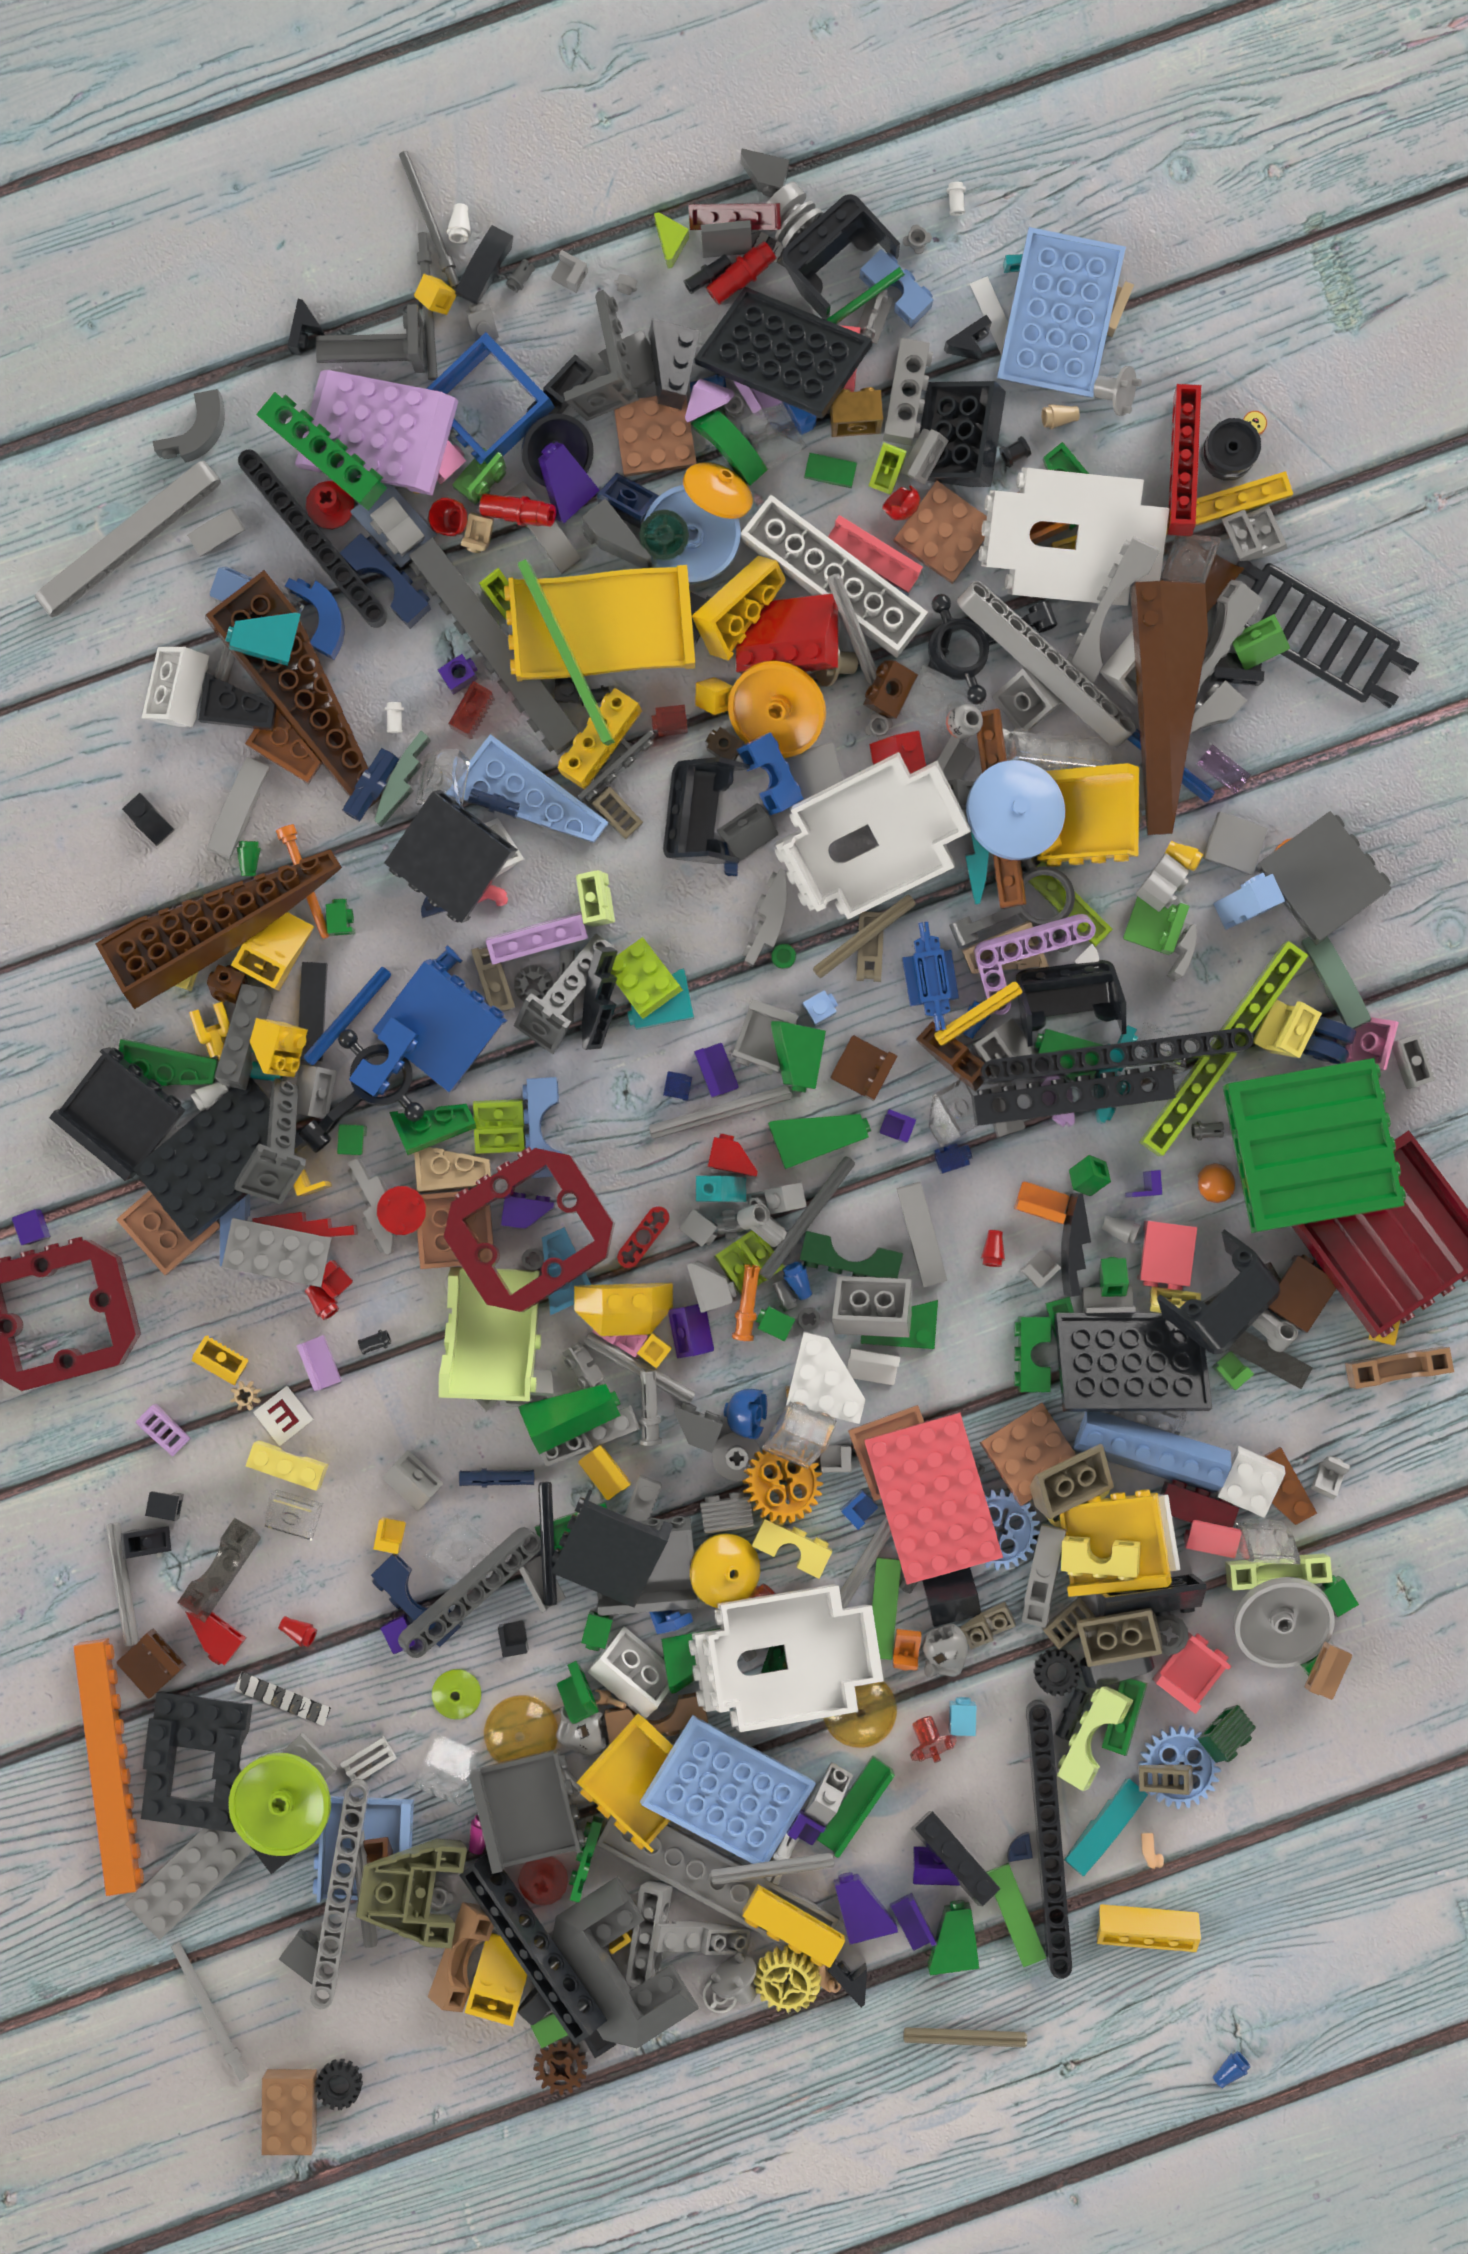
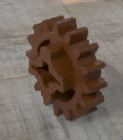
M561 2038L558 2040V2043L555 2044L553 2042L548 2045V2048L540 2047L542 2054H536L535 2060L539 2062L535 2063L533 2067L534 2071H539L535 2079L536 2081L543 2080L541 2088L544 2089L549 2086L550 2094H553L555 2089L559 2090L560 2096H563L564 2089H567L571 2094L573 2093V2085L580 2088L582 2084L580 2078L586 2079L587 2072L584 2070L588 2068V2062L583 2061L586 2058V2052L579 2053L581 2045L577 2044L573 2047L570 2038L567 2043H563ZM574 2059L577 2062V2072H575V2068L572 2067ZM545 2060L550 2066L548 2073H546L544 2068ZM557 2064H558V2065L565 2064V2068L560 2067V2068L558 2069V2068H556V2066H557Z

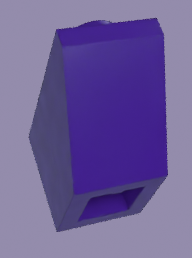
M514 1192L511 1197L504 1199L501 1225L528 1229L553 1210L556 1203L550 1202L551 1197L536 1195V1199L532 1200L526 1199L525 1193Z

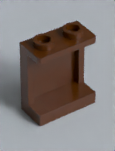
M1304 1254L1301 1257L1294 1255L1291 1259L1292 1263L1279 1281L1280 1295L1267 1309L1283 1320L1293 1323L1300 1331L1308 1333L1337 1288L1323 1269L1320 1270L1314 1266V1260Z

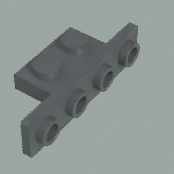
M650 730L632 747L623 738L595 776L594 781L578 795L579 800L582 803L586 799L590 802L599 794L598 789L604 783L609 785L618 776L616 774L617 771L622 767L628 768L636 760L634 756L641 750L645 752L654 744V732Z

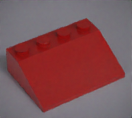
M833 594L771 601L768 606L764 605L760 611L758 621L749 626L744 633L746 635L745 639L741 644L737 643L736 672L743 674L748 668L766 661L786 662L797 666L805 672L838 668V607Z

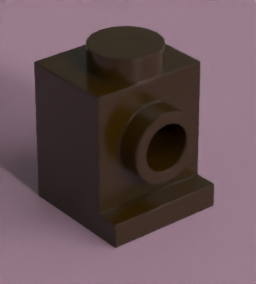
M719 727L717 731L713 729L705 741L708 743V752L716 757L734 761L739 756L737 749L745 745L743 740L738 739L722 727ZM727 740L728 746L723 748L719 745V742Z

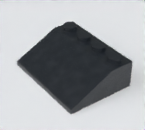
M928 382L920 434L923 429L929 431L933 429L943 435L948 440V443L927 481H939L940 483L965 487H991L1006 391L997 382Z
M1194 1574L1172 1576V1583L1168 1587L1096 1594L1099 1617L1151 1608L1158 1617L1168 1616L1171 1614L1170 1611L1180 1610V1613L1194 1612L1196 1607H1202L1207 1586L1205 1582Z

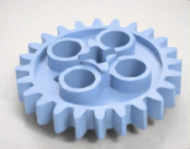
M1003 1488L1000 1489L999 1495H996L994 1490L990 1489V1496L987 1497L985 1495L988 1507H996L998 1509L997 1517L992 1519L994 1527L1000 1526L1003 1511L1005 1508L1008 1509V1513L1002 1523L1005 1532H1000L998 1535L1000 1548L1002 1541L1005 1539L1013 1540L1014 1545L1010 1551L1001 1550L1003 1558L986 1562L985 1567L989 1568L991 1563H994L995 1569L999 1570L1000 1564H1003L1006 1570H1009V1562H1013L1018 1567V1558L1027 1561L1024 1553L1026 1551L1034 1553L1030 1544H1037V1540L1033 1538V1535H1038L1040 1531L1034 1529V1526L1040 1524V1521L1032 1519L1036 1515V1511H1028L1031 1505L1029 1501L1020 1506L1016 1499H1014L1011 1491L1005 1496ZM1014 1515H1019L1022 1519L1020 1526L1016 1528L1010 1527V1518Z
M1182 1725L1179 1726L1178 1732L1172 1726H1169L1168 1734L1160 1729L1161 1737L1157 1738L1152 1735L1154 1743L1145 1742L1149 1751L1140 1753L1146 1761H1140L1139 1765H1179L1182 1762L1183 1765L1202 1767L1201 1770L1192 1769L1193 1775H1197V1781L1193 1784V1790L1190 1795L1149 1792L1151 1796L1157 1793L1156 1800L1158 1802L1165 1798L1167 1807L1173 1801L1177 1809H1180L1181 1802H1184L1187 1808H1190L1191 1800H1194L1199 1805V1796L1208 1799L1205 1791L1207 1789L1215 1791L1211 1782H1219L1214 1773L1221 1772V1769L1214 1765L1216 1764L1215 1761L1198 1741L1197 1738L1200 1737L1202 1732H1198L1194 1736V1729L1192 1727L1188 1729L1187 1733H1185ZM1167 1748H1172L1174 1750L1173 1756L1169 1759L1162 1758L1163 1751ZM1198 1750L1199 1754L1195 1760H1187L1189 1751ZM1148 1773V1784H1153L1152 1773ZM1158 1773V1776H1159V1784H1162V1783H1161L1162 1774ZM1173 1774L1172 1780L1169 1782V1784H1173ZM1179 1775L1180 1784H1184V1775Z

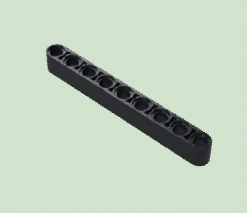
M251 449L242 451L238 457V464L252 484L366 623L373 628L383 626L386 623L387 614L377 598L258 453ZM249 460H257L254 467L246 468V463ZM264 479H272V482L269 486H261V482ZM280 497H287L286 504L283 506L276 505ZM295 516H303L300 524H292V519ZM310 535H318V540L315 543H307ZM325 554H334L332 561L327 563L322 561ZM348 572L350 575L346 581H338L340 573ZM364 591L365 596L361 600H354L355 592ZM372 610H380L381 613L377 619L369 618V613Z

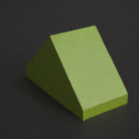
M658 212L654 213L655 225L666 265L669 269L674 266L689 240V229Z
M884 442L869 487L891 495L904 464L907 451Z
M497 568L479 582V585L485 596L506 620V610H511L510 601H505L504 586H509V582L501 570Z

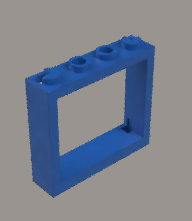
M487 332L426 388L448 394L478 364L491 354L537 402L487 451L453 419L451 430L454 429L458 433L455 438L464 448L469 445L474 450L471 455L480 465L483 462L488 465L498 452L504 456L525 436L535 421L548 415L555 408L549 397Z

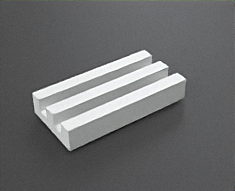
M383 1736L341 1762L340 1765L345 1769V1773L350 1777L351 1781L355 1779L363 1780L397 1757ZM381 1744L384 1748L358 1765L353 1768L349 1766V1764ZM388 1753L389 1756L387 1758L380 1761L371 1768L367 1769L358 1776H355V1772L370 1764L374 1760L378 1759L382 1755Z

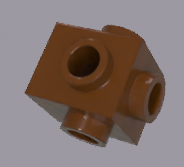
M218 964L215 971H212L207 979L211 996L220 1002L228 1001L236 1004L241 985H249L246 974L230 965L225 967Z

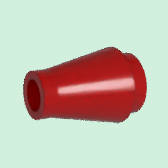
M988 1230V1236L981 1255V1259H983L982 1265L1002 1267V1263L1005 1261L1002 1231Z
M310 1285L305 1290L317 1317L327 1320L338 1312V1302L332 1299L321 1287Z
M287 1616L283 1617L278 1627V1630L284 1632L300 1647L303 1645L309 1647L317 1634V1629L313 1627V1624L291 1619Z

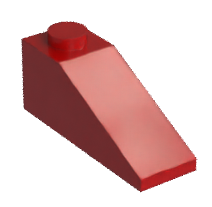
M187 1593L180 1599V1602L204 1651L209 1654L208 1658L212 1662L225 1666L247 1637Z

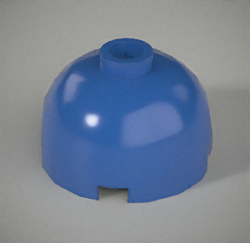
M740 1390L732 1396L729 1403L725 1404L724 1417H727V1423L735 1434L755 1440L762 1434L764 1427H760L761 1418L766 1420L768 1407L767 1396L762 1393L763 1390Z

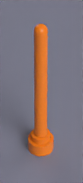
M290 824L277 829L279 841L282 840L283 844H286L293 865L299 864L302 858L295 842L297 840L296 835L298 834L295 825ZM312 892L306 899L320 936L326 939L330 936L327 934V924L315 892Z

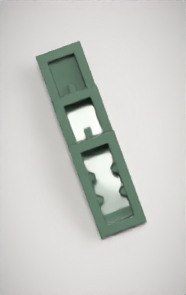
M423 731L418 733L405 750L389 778L374 820L380 827L387 822L414 791L407 783L422 767V764L416 758L431 742L430 738Z
M1328 936L1317 946L1310 937L1303 939L1301 945L1311 959L1313 969L1324 985L1325 993L1343 1023L1356 1029L1370 1022L1371 1017Z

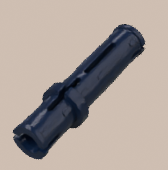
M482 1468L479 1471H459V1486H482V1488H487V1486L535 1484L534 1469L487 1470V1468Z

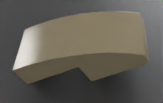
M1003 1602L972 1618L961 1626L960 1629L963 1631L970 1649H974L994 1641L993 1635L1016 1627V1621L1006 1602Z

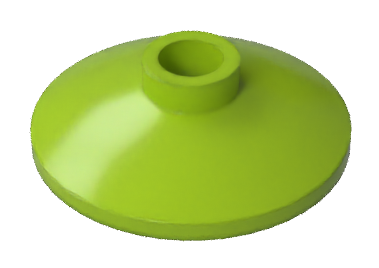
M452 1669L441 1674L435 1681L432 1688V1701L441 1715L449 1719H463L473 1714L478 1708L481 1701V1687L478 1680L471 1673L461 1669ZM458 1692L460 1699H452L451 1693Z

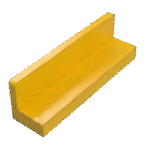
M1101 1904L1099 1907L1100 1925L1097 1932V1944L1197 1952L1201 1941L1199 1913L1104 1904Z

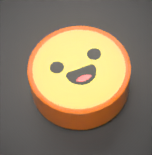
M1250 411L1243 418V420L1250 422L1257 429L1259 436L1267 427V419L1259 411Z

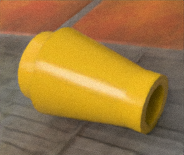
M1174 841L1169 843L1165 854L1167 853L1185 868L1192 871L1197 869L1204 855L1197 848Z

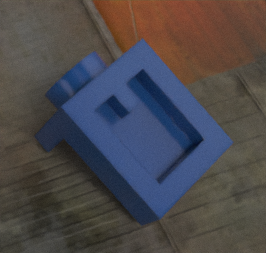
M672 1610L649 1612L657 1635L676 1631L694 1622L690 1612L680 1614L679 1611L672 1612Z

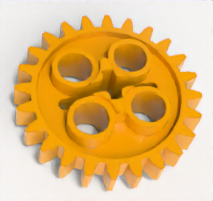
M776 1442L771 1444V1450L767 1445L762 1448L763 1454L757 1451L754 1453L756 1460L751 1459L748 1461L752 1468L744 1470L749 1475V1478L742 1480L743 1483L749 1484V1488L745 1489L744 1493H751L752 1495L747 1502L755 1501L756 1505L753 1511L761 1508L762 1518L770 1514V1522L775 1521L777 1517L780 1524L785 1523L786 1517L790 1523L795 1522V1516L799 1520L803 1519V1511L807 1514L812 1512L809 1505H818L814 1497L822 1495L820 1491L816 1490L817 1487L823 1485L822 1482L817 1481V1477L821 1476L822 1473L815 1472L814 1470L819 1464L810 1463L813 1457L812 1454L807 1457L803 1456L805 1448L797 1452L795 1443L789 1449L786 1442H782L780 1448ZM788 1462H791L795 1465V1474H792L788 1471ZM765 1467L772 1470V1479H768L764 1475ZM779 1480H786L787 1485H780ZM794 1486H797L801 1489V1498H797L794 1495ZM771 1491L775 1492L779 1497L777 1504L773 1503L770 1499Z

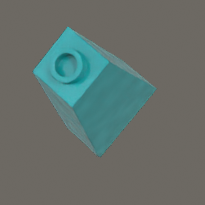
M696 1176V1202H746V1177Z

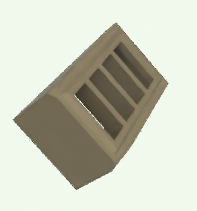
M607 786L590 802L597 812L624 839H627L643 823L610 786ZM610 796L612 800L602 807L600 804ZM617 803L619 807L610 815L607 811ZM624 810L626 814L616 822L614 819ZM631 817L634 821L623 830L621 826Z
M1080 1597L1047 1623L1046 1628H1041L1058 1649H1061L1079 1632L1077 1624L1074 1626L1067 1617L1070 1613L1077 1621L1096 1617ZM1077 1606L1086 1615L1085 1618L1082 1619L1074 1610ZM1062 1620L1071 1628L1068 1632L1060 1624ZM1055 1627L1063 1634L1061 1638L1054 1633L1053 1629Z
M1192 1765L1139 1766V1791L1190 1795L1193 1790ZM1148 1773H1152L1153 1784H1148ZM1158 1773L1163 1776V1784H1159ZM1169 1774H1173V1784H1169ZM1179 1775H1184V1784H1180Z

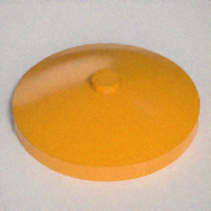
M766 661L748 668L737 679L729 695L728 713L734 731L745 744L771 732L779 744V750L783 758H789L805 752L820 736L826 720V705L817 683L805 671L786 662Z

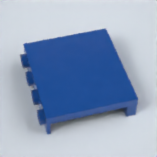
M428 959L421 964L372 1031L379 1036L392 1017L419 1035L416 1039L419 1042L417 1047L411 1054L407 1052L404 1057L445 1090L451 1092L461 1083V1078L499 1028L508 1020L503 1017L504 1013L500 1009L484 1002L485 998L475 990L471 992L464 986L465 982L457 975L451 976L446 972V967L440 961Z

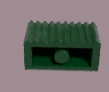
M1239 1705L1225 1708L1197 1739L1215 1763L1222 1761L1227 1763L1238 1755L1236 1750L1251 1741V1733L1256 1729V1726L1253 1725V1722L1250 1721L1244 1710Z

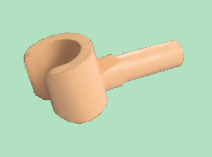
M595 1690V1692L600 1694L599 1700H595L597 1705L610 1704L621 1709L626 1708V1703L614 1699L610 1691Z

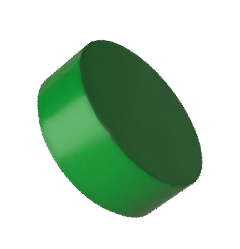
M780 944L772 951V962L779 969H788L795 963L796 952L790 945Z

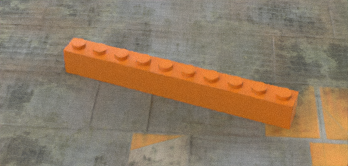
M109 1638L79 1642L73 1647L106 1896L133 1893L144 1882V1873L138 1864L141 1850L139 1843L135 1841L137 1821L135 1818H132L131 1809L134 1808V1797L132 1793L129 1794L128 1784L131 1782V1774L129 1768L126 1769L125 1759L128 1756L127 1746L122 1742L124 1722L123 1719H119L118 1709L121 1708V1698L119 1694H116L115 1684L118 1683V1675L112 1665V1659L115 1656L113 1644H110Z

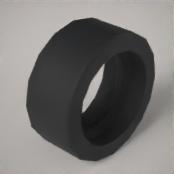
M534 1987L520 2004L517 2012L530 2025H534L551 2009L536 1987Z

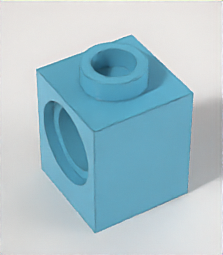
M956 1697V1701H950V1735L976 1736L977 1706L974 1701H971V1698Z

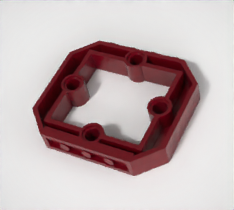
M530 1147L521 1151L517 1155L519 1159L513 1163L506 1161L498 1166L496 1174L491 1177L487 1174L475 1182L477 1184L476 1187L471 1190L465 1188L454 1195L456 1199L451 1202L443 1236L486 1305L518 1312L527 1311L607 1259L615 1222L572 1156L539 1148L531 1150ZM548 1167L562 1189L557 1196L558 1207L569 1214L577 1213L595 1241L565 1260L560 1258L547 1259L542 1265V1275L512 1294L495 1268L500 1259L499 1249L491 1243H480L465 1220L497 1199L509 1198L517 1186ZM504 1179L508 1184L507 1190L503 1193H498L495 1185L499 1180ZM569 1194H574L577 1202L574 1207L567 1208L564 1204V1198ZM488 1248L492 1252V1258L489 1262L485 1263L481 1260L480 1254L483 1249ZM554 1263H558L561 1266V1274L558 1277H552L549 1273V1267Z
M77 1237L68 1240L69 1245L59 1247V1243L44 1246L45 1251L35 1253L34 1249L20 1253L21 1258L11 1260V1256L0 1258L1 1380L20 1391H25L125 1363L141 1335V1330L120 1256L92 1240H83V1237ZM42 1258L48 1262V1268L44 1272L39 1268V1261ZM91 1261L98 1288L90 1294L89 1304L94 1311L105 1313L113 1346L82 1354L75 1348L62 1349L55 1354L52 1363L23 1370L14 1338L22 1332L23 1321L19 1315L8 1313L1 1285L31 1276L50 1277L58 1269ZM102 1293L109 1297V1303L105 1307L99 1302V1297ZM6 1319L10 1320L13 1324L10 1332H6L3 1328ZM66 1354L71 1355L73 1358V1365L70 1368L64 1364Z

